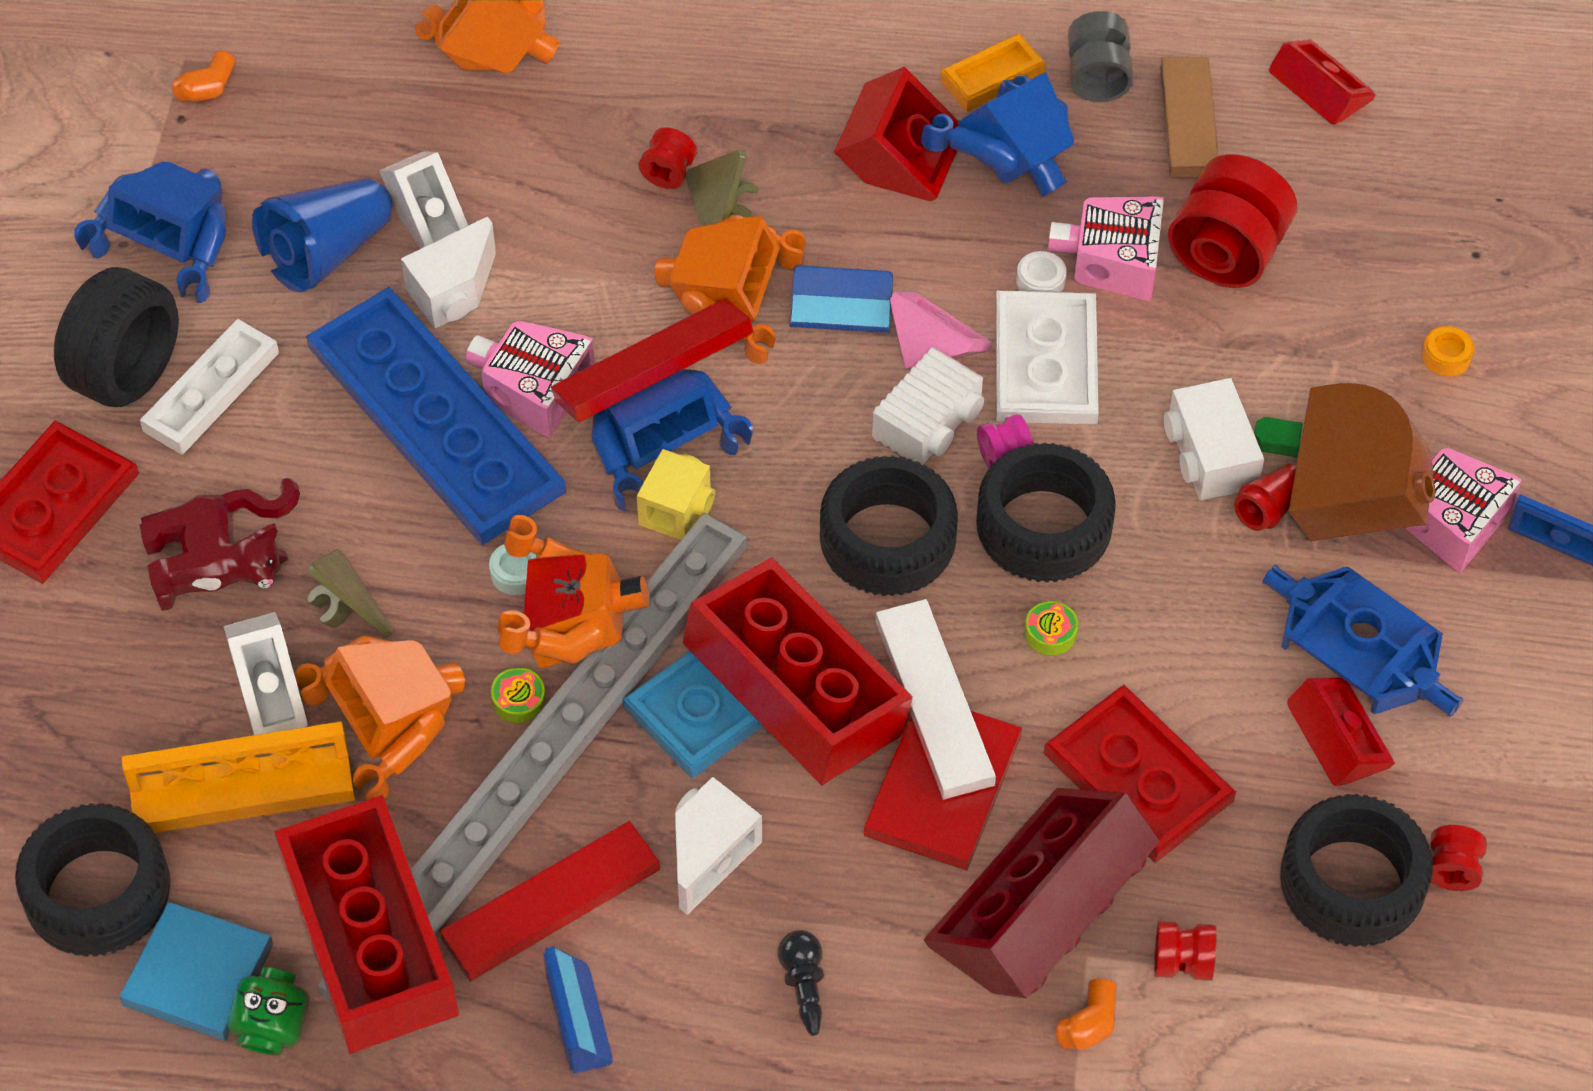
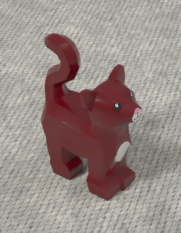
M290 478L282 479L281 494L275 500H268L251 489L234 490L222 495H197L183 505L141 517L142 523L139 524L143 545L148 555L161 552L165 544L181 542L182 554L167 559H158L147 565L151 586L161 610L173 608L178 595L192 592L218 591L238 581L252 583L260 588L270 587L274 583L275 574L281 569L280 564L288 560L286 552L278 549L275 543L278 533L276 524H270L234 544L233 515L241 508H246L261 518L279 519L286 516L298 504L300 497L298 484Z

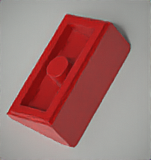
M1311 39L1283 43L1269 67L1271 75L1333 125L1342 122L1364 107L1376 95L1369 86Z
M1307 678L1288 698V708L1334 786L1355 782L1387 770L1395 764L1350 684L1343 678Z

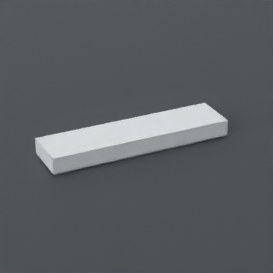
M927 599L876 612V625L897 680L913 696L909 712L943 800L995 786L996 775Z

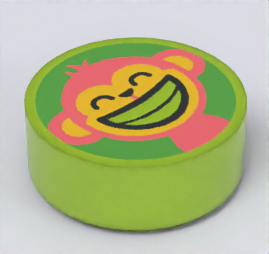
M1056 601L1039 603L1027 614L1024 631L1025 639L1033 650L1043 655L1056 656L1069 651L1076 642L1079 626L1078 618L1075 612L1063 603Z
M520 667L507 669L500 673L491 686V701L495 713L503 720L512 723L527 722L535 718L542 711L545 704V688L542 679L535 672Z

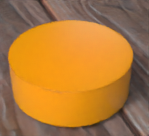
M1453 326L1437 327L1431 330L1425 338L1422 360L1429 370L1438 375L1449 377L1460 375L1471 364L1475 350L1474 342L1462 329Z

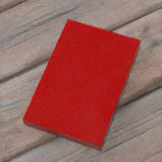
M54 420L0 480V561L44 584L139 475L136 463Z
M1124 684L1053 737L1044 746V755L1079 789L1122 792L1128 795L1160 841L1148 855L1154 863L1162 859L1235 800L1236 791Z
M971 711L996 775L995 786L943 800L913 719L910 717L864 826V836L968 871L1021 738L1022 727Z

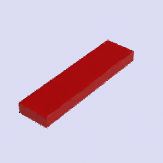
M724 298L551 386L554 399L577 422H582L754 333L751 320L740 309Z
M628 821L440 930L441 940L471 982L660 870V862L633 824Z

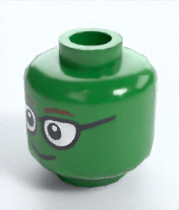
M263 967L261 976H248L239 981L228 1019L229 1031L238 1037L237 1046L261 1054L280 1056L282 1048H290L298 1043L309 1005V996L302 988L294 985L296 975L277 968Z

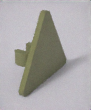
M735 150L690 168L687 171L686 179L701 226L716 224L730 217V214L741 215L746 218L751 216L752 212L748 208L737 204V200L742 193H757L758 191L756 185L741 177L746 160L745 151Z
M336 549L307 567L308 572L322 584L315 587L309 593L307 601L318 608H322L331 600L330 608L319 618L323 624L332 628L340 626L347 619L349 610L352 608L384 636L389 637L394 632L386 617L340 550Z

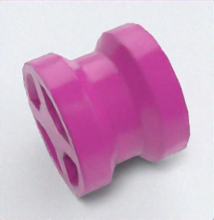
M1018 413L1007 416L1002 424L995 426L991 423H986L977 428L979 449L988 469L999 457L1009 453L1010 450H1016L1020 446L1025 447L1027 444H1034L1028 425Z

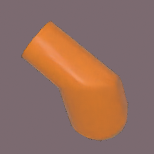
M216 51L208 68L188 71L175 78L172 83L173 95L181 102H200L218 98L223 93L236 64L235 58L226 51Z
M1097 978L1089 982L1087 1008L1073 1014L1071 1018L1061 1019L1056 1025V1039L1062 1048L1067 1050L1075 1047L1079 1050L1088 1049L1111 1035L1115 1024L1117 985L1114 981Z

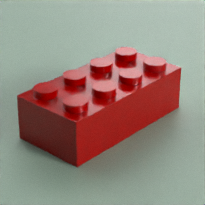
M773 557L691 602L682 643L821 786L902 736L913 696Z
M383 795L274 831L287 877L349 1054L459 1016L451 977Z

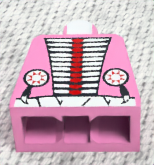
M1164 197L1088 198L1083 204L1081 225L1051 222L1048 251L1077 255L1074 279L1080 284L1151 301Z
M519 320L512 323L500 343L480 335L475 336L468 347L466 362L483 369L481 373L483 391L501 411L539 434L551 438L567 413L555 401L551 386L595 364L593 338Z
M1446 448L1441 449L1432 460L1435 499L1429 503L1426 525L1407 527L1405 529L1454 570L1462 573L1512 511L1522 479L1458 451Z

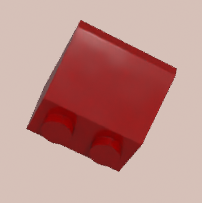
M904 66L864 84L834 153L866 184L932 201L938 197L957 150L950 147V142L943 151L926 149L920 141L923 127L925 125H932L933 118L939 114H946L951 117L954 129L959 126V121Z

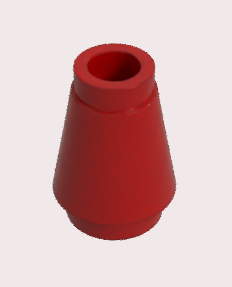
M1286 464L1282 468L1247 483L1240 488L1238 497L1234 502V508L1238 518L1245 526L1255 531L1274 528L1290 508L1296 465Z

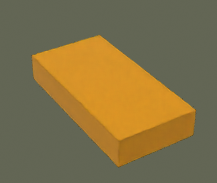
M1018 33L941 70L940 81L967 112L996 98L1004 79H1009L1013 82L1015 77L1025 75L1031 80L1044 73L1046 62L1025 38Z

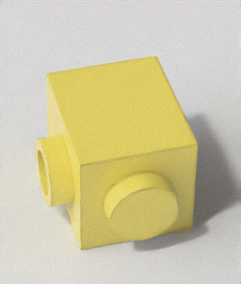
M662 449L637 494L638 525L682 540L697 522L699 516L701 517L703 513L708 515L713 506L716 490L711 488L710 465L702 463L694 456L688 454L679 455Z

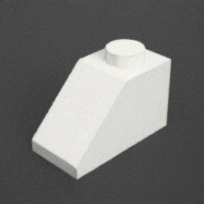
M422 151L379 170L384 184L392 197L393 205L399 218L420 249L468 226L438 152Z
M488 216L401 258L405 289L434 329L450 321L463 318L479 306L496 255L493 224Z
M276 612L223 626L254 735L308 726L281 624Z
M714 777L701 789L694 788L687 792L678 803L675 811L679 909L686 915L762 843V815Z

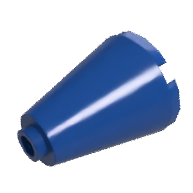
M370 178L270 197L261 202L262 205L254 209L252 214V230L261 256L263 257L270 253L278 266L271 270L276 279L288 289L301 293L317 286L386 225L391 219L393 201L386 187Z

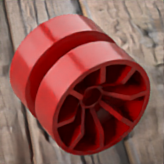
M1237 154L1215 157L1206 164L1192 187L1189 197L1183 202L1169 226L1168 241L1171 250L1183 266L1204 280L1227 288L1250 286L1261 278L1276 251L1277 245L1282 241L1297 214L1298 205L1295 193L1289 183L1277 171L1259 160Z

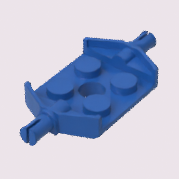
M1273 565L1271 570L1269 569L1265 574L1262 583L1286 598V602L1290 605L1281 647L1286 650L1289 647L1290 641H1292L1374 700L1370 712L1378 714L1416 702L1419 698L1428 700L1446 713L1448 717H1452L1454 712H1457L1464 699L1438 682L1440 673L1436 669L1443 633L1353 569L1343 567L1311 579L1303 577L1299 582L1281 570L1277 565ZM1355 623H1368L1377 630L1378 635L1372 638H1362L1352 631L1351 626Z

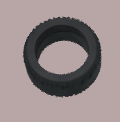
M121 267L107 268L85 281L67 304L55 335L54 362L57 374L63 384L72 391L109 407H123L144 396L162 375L175 347L179 316L176 302L171 292L162 284Z
M1034 443L1033 445L1027 444L1025 447H1017L1016 450L1012 449L1009 453L999 457L988 469L981 482L976 517L979 539L988 556L999 567H1003L1007 572L1010 571L1014 576L1019 575V578L1023 579L1025 577L1029 581L1033 579L1036 582H1049L1051 580L1057 582L1058 580L1064 581L1067 578H1074V576H1079L1083 571L1086 572L1090 567H1093L1109 545L1116 507L1114 490L1103 468H1100V465L1095 463L1094 459L1088 458L1087 454L1080 453V450H1073L1072 447H1065L1062 444L1055 445V443ZM1037 491L1053 492L1074 501L1084 511L1087 519L1077 527L1065 532L1054 534L1038 533L1028 530L1013 521L1004 510V507L1013 499L1026 493Z
M876 456L873 459L867 458L865 461H858L857 464L850 465L849 468H845L842 473H839L832 480L821 503L820 543L828 565L839 578L841 577L842 581L848 582L851 587L855 586L857 590H864L865 593L872 592L873 595H903L905 592L909 594L912 593V590L918 591L921 587H926L928 583L934 582L944 572L954 554L958 510L953 493L945 480L941 479V476L936 474L933 469H928V466L925 464L921 465L920 462H913L909 458L904 459V457L897 458L895 456H882L879 458ZM889 504L902 506L916 512L928 523L930 530L919 540L908 545L881 547L858 538L846 524L854 515L866 508Z
M1345 794L1343 797L1337 795L1334 798L1330 797L1326 801L1322 800L1313 805L1300 816L1292 827L1281 862V888L1291 912L1312 933L1316 932L1320 938L1324 937L1327 941L1333 940L1335 944L1342 943L1344 946L1352 944L1353 947L1360 945L1366 947L1368 944L1373 946L1400 935L1419 915L1432 879V854L1425 834L1422 833L1420 826H1417L1416 821L1410 819V815L1404 813L1401 808H1396L1392 803L1388 804L1384 799L1382 801L1377 800V797L1374 796L1371 798L1368 795L1359 796V794ZM1355 842L1364 844L1382 853L1393 864L1399 875L1401 886L1392 893L1379 898L1358 899L1348 897L1333 890L1322 881L1316 873L1310 857L1319 849L1333 843Z
M81 804L80 807L75 808L73 806L69 810L64 809L62 813H56L51 819H46L44 824H40L37 830L32 832V837L27 838L16 865V890L27 919L34 931L51 946L77 956H104L108 952L113 954L117 950H124L127 945L132 946L135 941H140L142 939L141 936H146L149 930L154 928L155 922L159 921L169 898V869L155 832L135 813H131L120 806L114 807L112 804ZM98 851L117 852L130 857L138 863L136 875L128 888L117 898L104 905L88 909H75L62 906L49 898L51 885L58 873L68 863L85 854Z

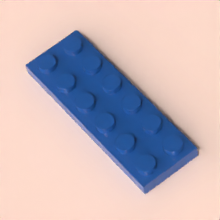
M390 287L306 335L308 348L481 545L508 530L513 516L525 515L528 517L566 493L565 480Z

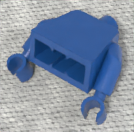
M1046 72L1031 80L1025 75L1015 77L1013 82L1009 79H1004L997 98L958 122L959 126L955 129L953 128L951 117L946 114L935 116L932 125H925L923 127L920 141L926 149L943 151L950 142L952 149L975 157L991 168L1004 183L1008 184L1028 172L1042 197L1067 183L1053 157L1073 146L1074 137L1069 127L1067 105L1057 98Z
M160 162L137 173L123 174L117 177L113 184L109 186V190L94 211L97 214L94 220L82 221L76 226L74 230L75 240L81 250H84L89 243L88 249L92 256L100 258L108 252L110 247L109 239L104 232L107 228L182 263L191 259L193 260L192 266L181 269L177 274L176 281L182 298L189 285L199 283L196 289V298L198 303L206 301L210 294L205 272L207 267L214 266L226 234L227 211L221 204L222 188L219 177L210 169L205 168L194 173L171 162Z
M683 369L593 416L592 441L607 475L613 474L615 478L613 494L615 505L619 510L626 511L625 501L621 493L625 490H634L638 493L643 485L641 478L629 473L627 467L631 465L636 470L658 458L662 449L672 451L717 427L718 423L723 428L719 440L720 446L727 454L735 455L737 453L738 442L732 434L740 435L744 442L750 445L753 434V426L750 420L744 416L731 415L729 410L732 406L711 378L703 371Z

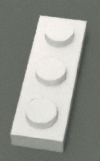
M237 319L140 419L143 432L183 455L279 354L277 341Z

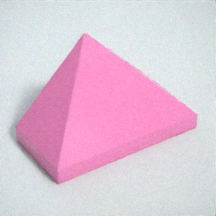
M894 291L890 299L905 369L915 367L918 360H922L924 354L928 353L930 347H934L954 359L988 352L993 342L916 291Z

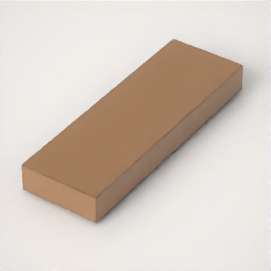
M1162 57L1160 72L1170 177H1199L1206 164L1219 156L1209 57Z

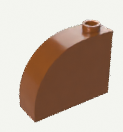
M1339 383L1310 388L1289 513L1310 541L1426 525L1429 503L1435 499L1432 458L1426 442L1401 405L1384 391L1363 384Z

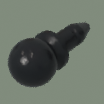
M796 930L785 935L779 943L778 960L787 971L784 976L786 985L795 987L797 1004L800 1006V1018L811 1036H816L820 1031L822 1018L821 1005L818 1004L820 998L817 982L824 978L823 969L819 967L822 960V946L817 937L812 933Z

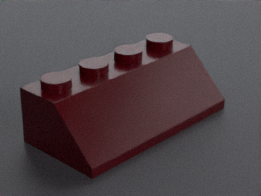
M1056 788L923 940L931 950L991 993L1027 999L1029 995L1044 985L1047 974L1062 956L1077 946L1080 941V935L1096 916L1102 914L1111 906L1113 896L1125 882L1144 867L1146 858L1160 841L1126 793Z

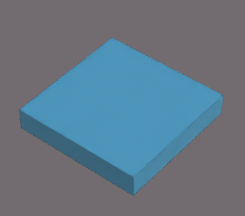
M690 651L623 698V708L691 779L763 727Z
M168 902L119 996L121 1004L124 1007L226 1041L230 1033L228 1019L238 983L244 977L258 976L273 946L271 936Z

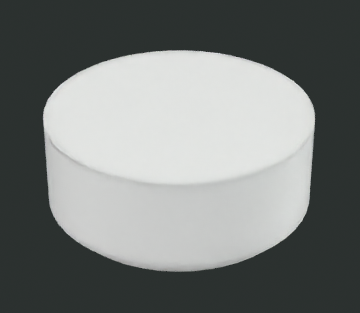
M1037 251L1027 254L1020 260L1017 267L1016 283L1020 291L1062 292L1065 287L1067 274L1065 263L1057 255L1050 252Z

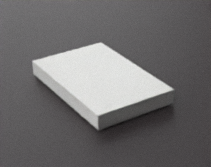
M997 291L996 422H1004L1007 416L1018 413L1024 418L1026 423L1097 425L1099 408L1096 293Z

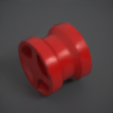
M669 127L660 128L654 132L649 142L650 149L644 151L638 166L643 177L650 183L665 189H675L681 186L687 174L686 167L693 163L697 155V146L688 135L677 129Z
M1445 825L1434 829L1430 840L1431 850L1434 852L1432 857L1433 873L1431 883L1451 891H1468L1479 887L1483 876L1479 860L1484 857L1487 848V841L1484 835L1473 828L1462 825Z

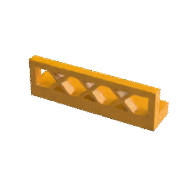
M342 721L122 756L123 773L130 791L132 812L141 817L155 833L355 801L350 758ZM334 743L333 746L309 748L311 746ZM266 753H272V754H273V755L264 756V757H256V756H255V755L266 754ZM210 762H217V763H218V764L208 765V766H202V765H200V764H203V763H210ZM163 771V773L139 776L141 773Z

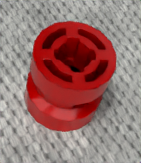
M1158 921L1154 954L1155 977L1173 978L1179 971H1183L1184 974H1190L1194 980L1212 981L1216 959V926L1197 924L1193 929H1186L1185 931L1181 930V927L1176 922Z

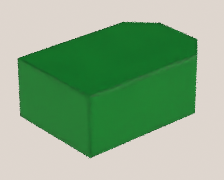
M1263 417L1256 421L1254 435L1261 452L1297 458L1303 423Z

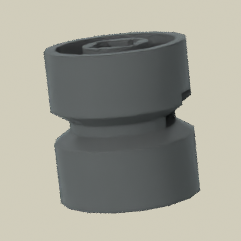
M1094 11L1083 14L1075 19L1068 28L1071 87L1075 94L1091 102H1108L1125 95L1132 87L1133 82L1129 27L1126 21L1118 14L1107 11Z

